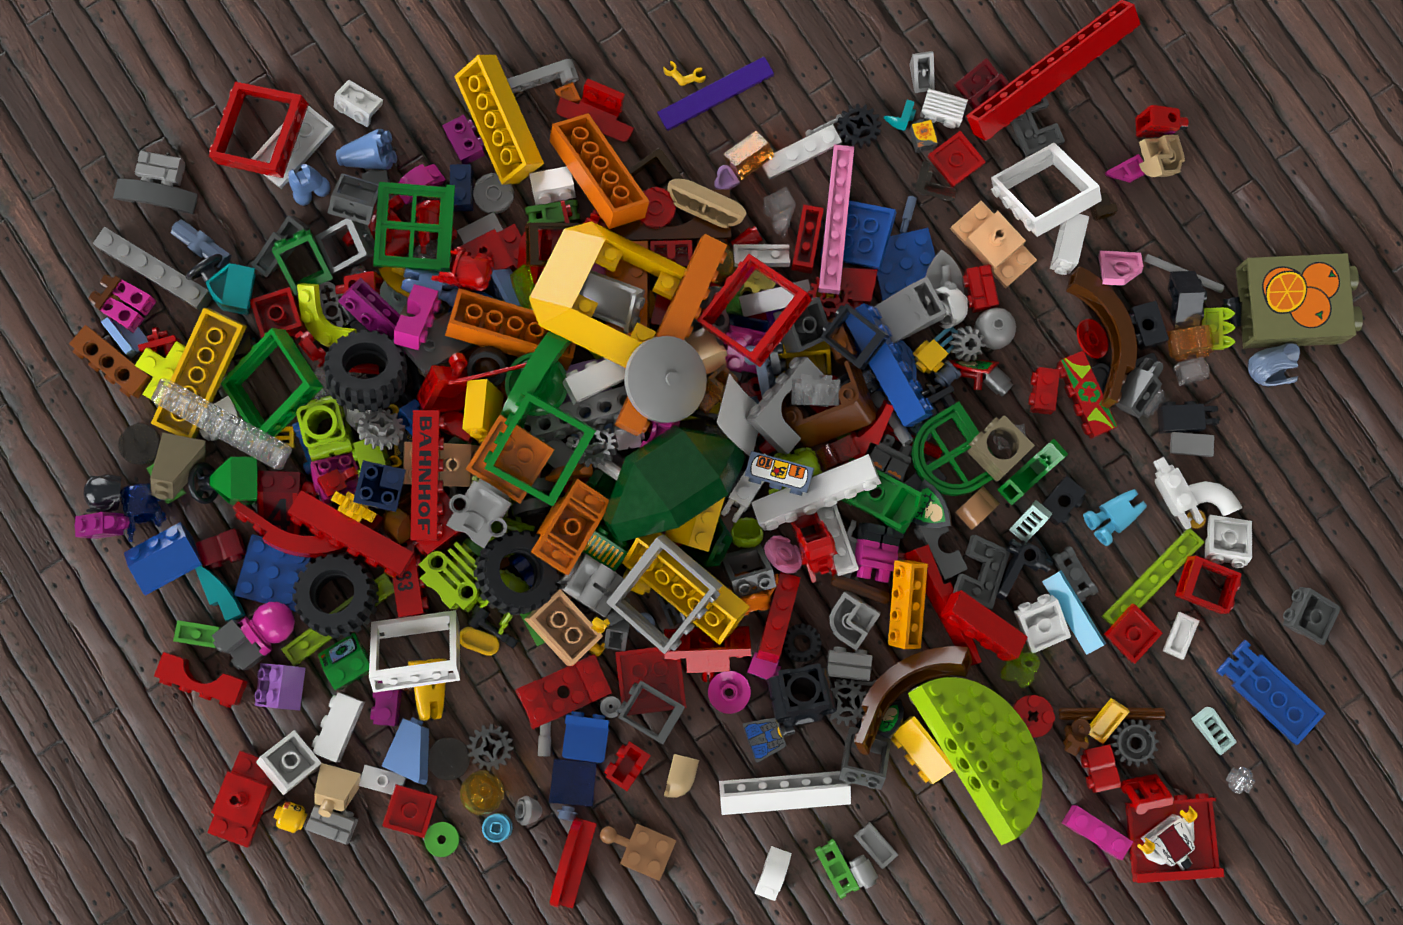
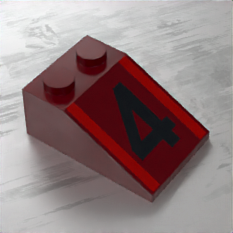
M258 471L257 514L281 530L301 535L302 526L290 520L291 517L288 514V510L300 493L306 476L301 472ZM264 532L263 535H261L260 533H258V536L264 537V535H265L266 533Z

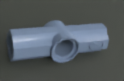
M182 219L172 226L170 233L186 244L199 257L206 259L214 254H221L223 259L216 266L219 269L224 268L230 262L231 255L215 244V241L199 230L198 232Z

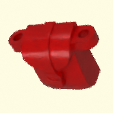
M399 195L389 200L387 221L402 222L395 214L405 204ZM377 209L374 211L368 225L374 241ZM387 229L385 255L404 257L409 253L410 231ZM347 232L342 240L347 246H351L355 243L350 232ZM414 238V248H415V247H417L419 244H418L417 240Z

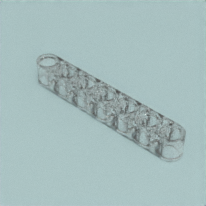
M160 379L151 399L157 405L272 468L283 469L292 452L291 447L173 381Z

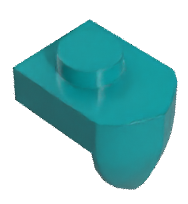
M907 99L901 118L884 116V119L894 128L905 131L908 121L913 122L916 109H913L915 102Z

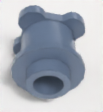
M946 361L943 368L939 372L934 373V380L942 388L944 386L949 387L954 379H958L961 376V373L951 362Z

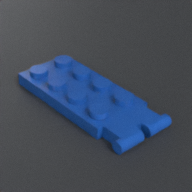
M1244 640L1232 653L1237 660L1234 661L1228 657L1216 672L1221 676L1225 674L1234 682L1231 686L1292 743L1298 745L1326 713L1262 654L1258 656L1249 649L1251 644Z

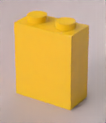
M488 379L467 381L462 429L476 439L479 444H482L503 408L504 394Z

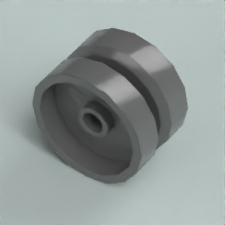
M538 478L532 486L548 495L555 484L554 482L547 481L546 478ZM529 493L526 494L521 504L515 502L512 505L514 517L536 516L544 514L547 509L552 508L551 505Z

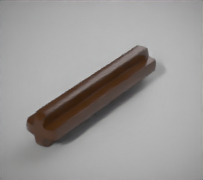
M834 574L831 579V585L882 604H888L891 594L887 591L842 575Z

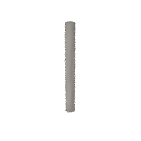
M1149 254L1146 255L1144 262L1169 272L1188 271ZM1197 274L1198 278L1202 281V286L1222 293L1224 285Z

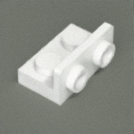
M350 80L335 93L334 97L335 109L366 127L370 125L373 114L383 104V99Z

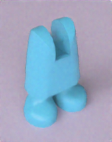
M1135 489L1125 492L1099 506L1101 512L1097 514L1093 511H1087L1083 514L1084 520L1091 530L1099 527L1105 520L1111 519L1108 524L1094 532L1095 537L1103 545L1109 546L1113 542L1111 534L1114 531L1121 533L1147 507L1144 501L1135 505L1134 508L1130 504V501L1138 495Z

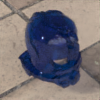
M151 483L129 485L121 490L120 497L122 498L124 516L128 517L130 522L127 528L129 542H133L134 531L136 530L135 524L154 521L155 525L161 527L162 523L166 521V514L162 511L161 505L158 504V501H161V499L152 495Z

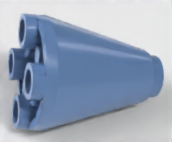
M376 129L342 146L336 151L338 164L355 168L391 169L393 163L397 162V155L392 150V135L390 131Z

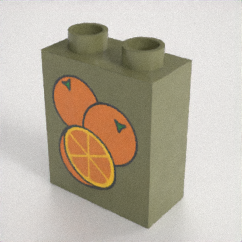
M1348 253L1247 258L1236 268L1238 297L1243 302L1241 317L1243 349L1276 347L1286 343H1294L1298 346L1343 344L1356 336V331H1360L1362 328L1363 315L1361 308L1353 306L1352 291H1355L1358 287V270L1356 266H1349Z

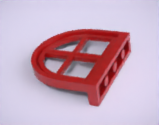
M577 817L573 820L558 866L549 905L559 907L560 905L569 908L574 907L597 823Z

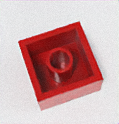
M290 287L250 299L261 339L264 337L265 332H268L271 328L285 329L289 336H293L299 331H307L304 322L301 320L297 297Z

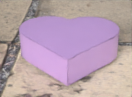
M723 165L719 167L714 185L715 189H732L740 184L737 176L729 166Z

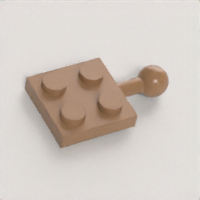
M636 823L630 839L618 835L616 830L610 826L604 827L600 832L602 842L606 844L615 842L626 847L620 861L621 865L660 881L676 843L675 839Z

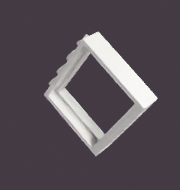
M1055 143L991 177L993 185L991 190L996 198L999 197L1004 206L1013 211L1015 218L1021 220L1026 229L1032 231L1037 237L1102 201L1099 185ZM1054 165L1081 193L1035 218L1008 189Z
M456 610L371 622L369 680L373 693L460 681V625ZM450 629V660L379 670L380 639Z

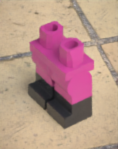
M859 523L855 559L858 565L857 577L870 579L872 569H876L875 581L888 583L891 572L894 571V561L898 560L900 539H903L904 534L891 527L872 523Z

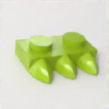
M1224 307L1203 308L1202 350H1224V348L1232 346L1235 340L1224 336V334L1232 332L1235 326L1229 322H1224V320L1233 317L1235 312Z

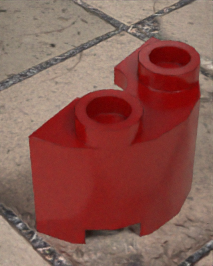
M630 741L627 746L622 744L616 753L619 758L615 764L610 762L604 771L607 774L606 778L626 791L629 790L651 756Z

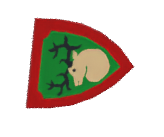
M962 359L948 360L954 367L960 368V377L974 378L975 390H982L983 373L989 374L999 364L997 361L970 359L968 362H964Z

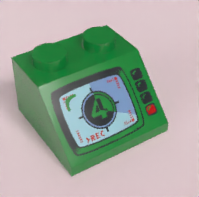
M355 632L318 654L323 671L336 691L344 689L369 673L370 657Z

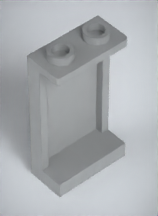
M591 270L579 294L598 303L593 316L623 327L624 333L627 334L634 330L637 322L640 323L639 313L645 303V298H643L645 290Z

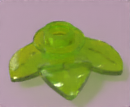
M1021 651L1019 658L1006 661L1007 664L1002 669L1000 678L1006 681L1017 680L1020 688L1029 686L1034 680V672L1040 666L1038 656L1031 652L1023 653ZM1031 661L1033 665L1028 667L1025 665V662Z

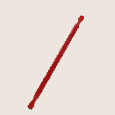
M526 363L460 378L455 381H448V383L453 385L525 367Z

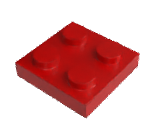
M961 131L927 156L952 188L982 167L986 162Z
M1131 604L1104 635L1131 663L1136 664L1163 633L1137 605Z
M395 784L382 826L425 838L438 796Z

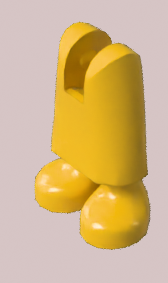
M447 659L408 661V666L447 661ZM446 683L414 687L420 721L428 720L430 715L432 719L442 718Z

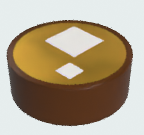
M1200 509L1198 510L1203 522L1199 524L1193 519L1190 511L1186 512L1192 530L1201 529L1206 524V515Z

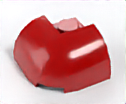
M451 411L441 415L445 417V427L441 429L442 432L451 437H457L468 444L472 443L474 438L462 429L463 412Z

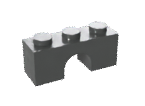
M915 524L914 532L918 540H922L925 546L929 544L943 581L968 569L959 550L948 554L942 552L938 547L939 537L949 531L947 526L928 528Z

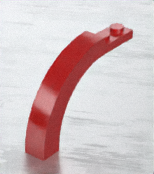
M239 501L233 506L236 512L235 516L244 523L246 521L254 525L252 528L261 535L265 532L266 534L262 538L264 543L283 553L299 557L316 558L319 556L327 557L328 553L337 555L346 552L348 549L342 545L337 547L327 541L329 538L324 535L320 537L302 536L281 530ZM377 514L372 523L362 518L360 523L377 532L382 526L383 518Z

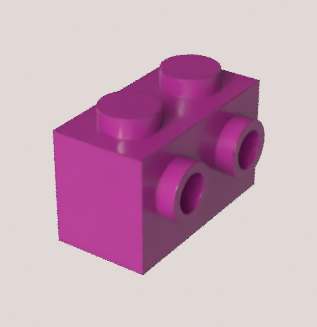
M463 114L442 125L462 164H469L485 156L483 148H485L480 136L476 138L473 132L476 128L471 119L467 120Z
M402 689L374 692L373 698H376L375 707L371 708L370 715L373 724L399 726Z

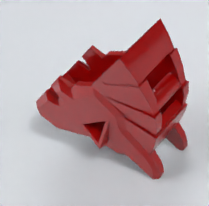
M817 512L810 515H802L796 521L790 522L801 550L802 565L806 564L812 583L817 582L815 573L820 572L822 575L830 570L832 577L834 574H837L833 555L838 554L835 542L826 524L822 520L820 521ZM814 525L816 533L804 537L800 529Z

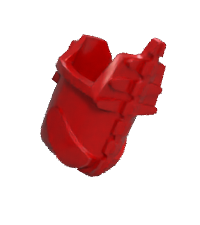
M424 200L416 205L417 223L439 225L440 200ZM453 227L451 244L457 238V231ZM418 231L417 236L419 237L421 254H426V245L430 240H438V233Z
M457 247L454 251H450L452 257L455 258L452 273L439 272L438 276L432 275L431 278L432 281L447 283L450 286L455 285L458 288L464 287L483 291L488 287L494 267L493 259L482 253H477V256H473L466 249Z

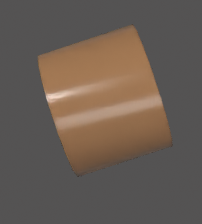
M983 486L955 513L972 530L1000 503Z

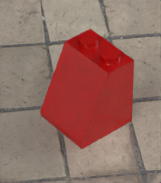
M444 490L443 493H440L439 502H443V515H439V523H443V535L439 536V541H417L418 543L415 545L425 557L434 551L443 552L466 534L455 531L446 525L453 512L449 508L451 498ZM453 503L454 508H455L456 510H460V509L457 507V505H456L455 503Z

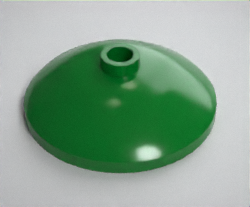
M533 353L519 357L511 366L527 363ZM557 361L537 395L557 408L563 404L568 394L562 383L567 378V372L559 361ZM523 368L507 372L505 378L507 397ZM533 404L528 415L544 416L550 413Z

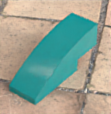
M202 565L195 568L209 605H219L225 621L229 622L232 619L237 620L246 616L241 603L222 579Z

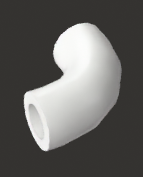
M1204 481L1189 485L1198 504L1204 502L1212 503L1218 507L1222 516L1242 509L1239 500L1233 492L1221 484Z

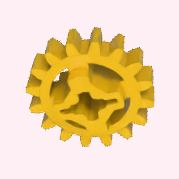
M336 491L331 499L340 505L337 509L338 511L358 522L364 518L372 523L377 515L368 509L369 506L353 503L354 494L349 491L345 496Z

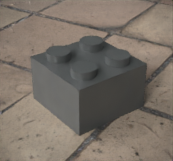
M820 297L811 298L810 304L783 337L782 341L786 353L801 352L824 341L820 337L823 334L822 329L828 321ZM785 308L773 313L775 321Z

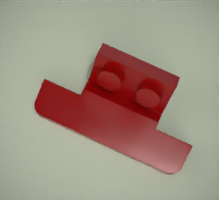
M587 78L584 84L583 97L579 104L560 97L556 111L559 116L565 119L589 113L602 134L620 142H627L634 131V127L617 121L623 109L625 94Z

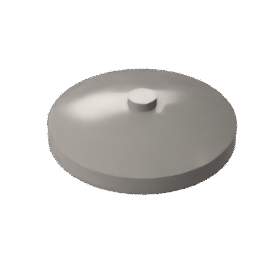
M661 336L643 342L631 354L625 369L624 380L628 398L634 408L649 420L659 423L683 420L690 416L703 400L707 384L704 363L697 351L682 339L672 336Z

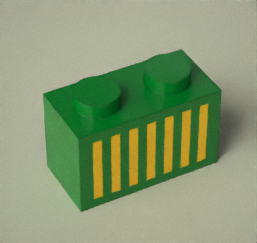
M600 524L595 529L582 552L615 572L626 557L629 545L627 541H618L611 535L607 527Z

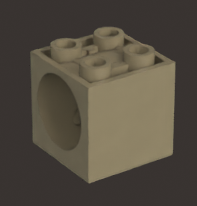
M1004 415L1000 420L996 417L984 429L985 434L981 431L969 444L971 448L968 453L998 482L1035 445ZM990 436H1000L1007 440L1011 447V457L1009 459L994 457L988 450L987 438Z

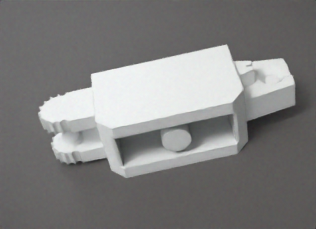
M744 472L730 494L721 514L725 516L730 511L732 504L735 505L739 510L734 514L732 521L737 523L765 481H762L761 485L749 482V477L745 476Z
M1164 457L1154 461L1153 463L1158 471L1155 473L1157 477L1155 484L1174 516H1178L1185 529L1191 528V523L1185 514L1187 510L1190 511L1196 523L1203 522L1202 516L1196 507L1199 504L1179 468L1175 469L1173 465L1169 466Z

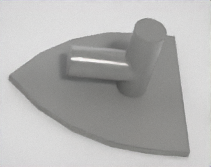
M941 250L932 260L926 277H928L934 290L945 286L949 290L957 288L964 294L962 273L957 263L950 255Z

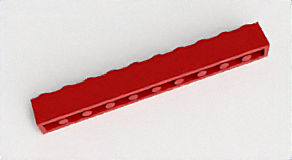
M1120 0L966 115L973 134L985 141L992 138L998 131L1008 126L1010 122L1024 114L1026 110L1040 102L1050 92L1056 90L1058 86L1069 80L1075 73L1085 68L1091 61L1101 56L1103 52L1117 44L1127 34L1133 32L1135 28L1141 25L1135 4Z

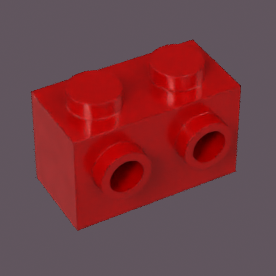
M1039 367L1032 373L1031 385H1033V391L1030 393L1028 405H1031L1030 412L1051 415L1056 410L1059 369Z

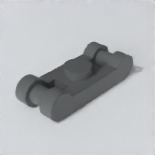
M1071 546L1064 548L1062 553H1056L1051 556L1059 571L1062 570L1081 603L1089 595L1094 596L1098 593L1097 587L1091 581ZM1069 559L1071 564L1066 567L1063 561ZM1083 582L1086 588L1080 590L1077 585Z

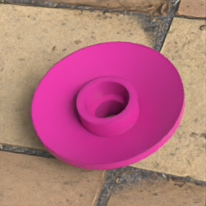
M735 671L717 674L711 680L708 687V697L715 709L726 714L741 711L748 704L751 695L748 681L743 675ZM727 688H731L733 690V694L731 696L725 695V690Z

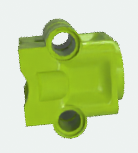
M331 395L322 397L320 400H311L307 405L297 409L296 413L303 443L308 447L312 461L352 452L355 440L351 426L346 421L343 406L339 405ZM332 418L333 424L331 429L325 434L318 435L317 428L321 421Z

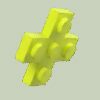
M176 341L166 358L148 347L144 350L135 366L153 378L142 395L160 404L183 354L184 345Z

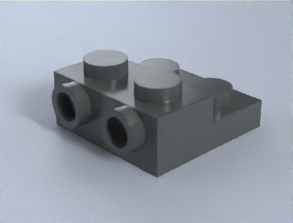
M1299 587L1292 594L1293 603L1291 607L1285 610L1283 614V619L1285 620L1282 625L1297 634L1304 635L1314 642L1324 645L1341 607L1311 588Z

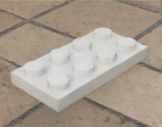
M308 106L284 177L263 175L282 189L289 181V171L294 169L297 172L301 165L309 159L333 132L334 126ZM283 124L251 159L270 163Z

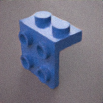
M574 711L571 712V715H566L562 756L566 759L597 763L604 762L610 720H605V715L593 714L592 718L584 717V713Z

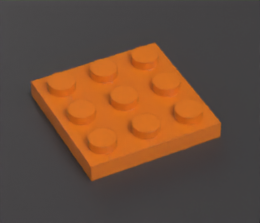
M500 414L466 470L521 504L527 494L526 491L484 469L487 464L483 462L489 450L494 452L497 444L494 443L500 431L504 433L508 425L504 424L507 418ZM516 424L494 465L532 486L555 448Z

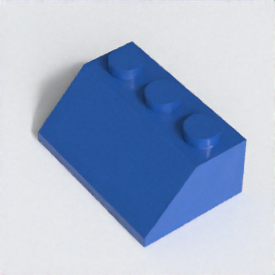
M181 522L124 552L128 568L145 596L202 565L193 536Z

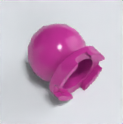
M268 602L258 607L253 614L252 620L245 617L238 624L242 626L240 629L250 643L256 642L261 647L259 652L266 656L272 651L271 643H280L290 636L294 629L295 619L291 609L285 604Z

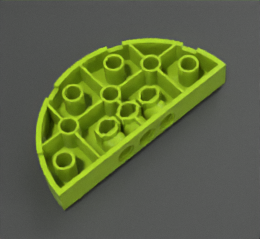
M957 677L938 678L909 692V697L1000 844L1004 845L1017 839L1030 826L1037 813L1042 795L1043 780L1036 744L1022 718L996 692L968 679Z

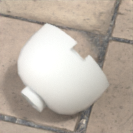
M944 286L936 289L935 292L947 312L944 319L940 321L942 324L939 326L948 329L961 323L968 312L967 297L957 288L949 290Z

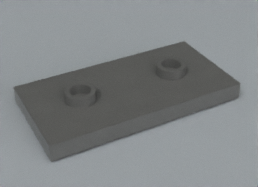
M451 312L435 320L431 328L428 327L426 342L421 343L419 350L400 346L424 375L429 372L432 365L441 366L448 362L453 354L463 353L475 346V344L445 336Z

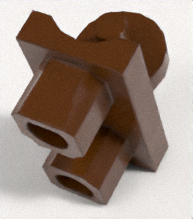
M1083 718L1074 720L1072 726L1067 723L1064 728L1066 735L1063 741L1065 745L1064 750L1077 756L1081 747L1087 749L1089 745L1087 735L1090 733L1091 727L1089 722Z

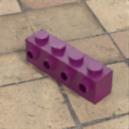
M362 278L358 279L347 289L338 302L370 332L372 330L378 331L380 335L384 333L390 336L391 340L394 339V329L401 315Z

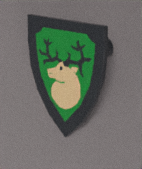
M924 479L917 491L921 492L926 499L912 521L928 528L951 526V516L947 502L942 494Z
M901 700L895 701L890 705L882 719L877 735L890 739L899 729L904 718V708ZM862 719L855 725L857 728L861 727Z

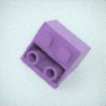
M260 663V669L257 674L258 685L255 692V706L300 711L305 668Z

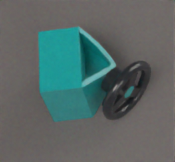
M214 254L188 271L186 279L194 280L201 277L206 283L212 298L223 311L243 315L249 314L250 299L252 298L256 277L255 268L229 263L218 272L215 267L222 261L223 257L221 254Z

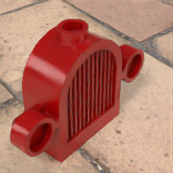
M455 353L449 358L451 367L431 366L417 394L422 410H439L441 414L443 412L464 410L467 381L453 385L448 383V381L468 377L467 370L464 369L468 362L463 353Z

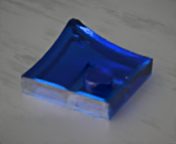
M554 759L549 803L593 806L597 763Z

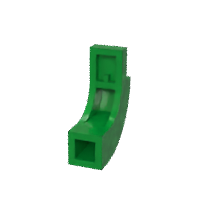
M1053 439L997 490L1011 505L1014 504L1045 474L1063 460L1068 453Z

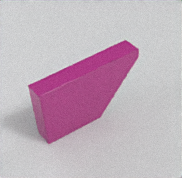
M1138 154L1106 171L1105 175L1130 183L1145 175L1139 166L1143 160Z

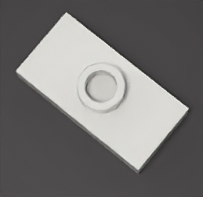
M364 765L359 786L392 795L395 784L404 786L406 777L392 771Z

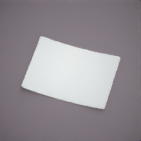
M729 373L717 424L741 450L750 456L751 451H754L758 431L746 418L749 416L750 409L757 403L742 390Z

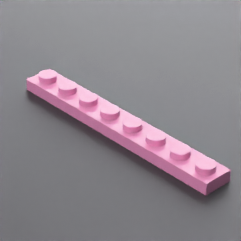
M834 144L818 290V292L840 293L854 155L853 146Z

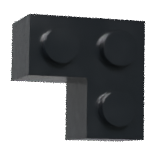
M1195 271L1170 272L1168 291L1172 298L1170 320L1174 329L1199 328L1200 321L1204 318L1203 302L1207 300V291L1203 289L1201 279L1198 278Z

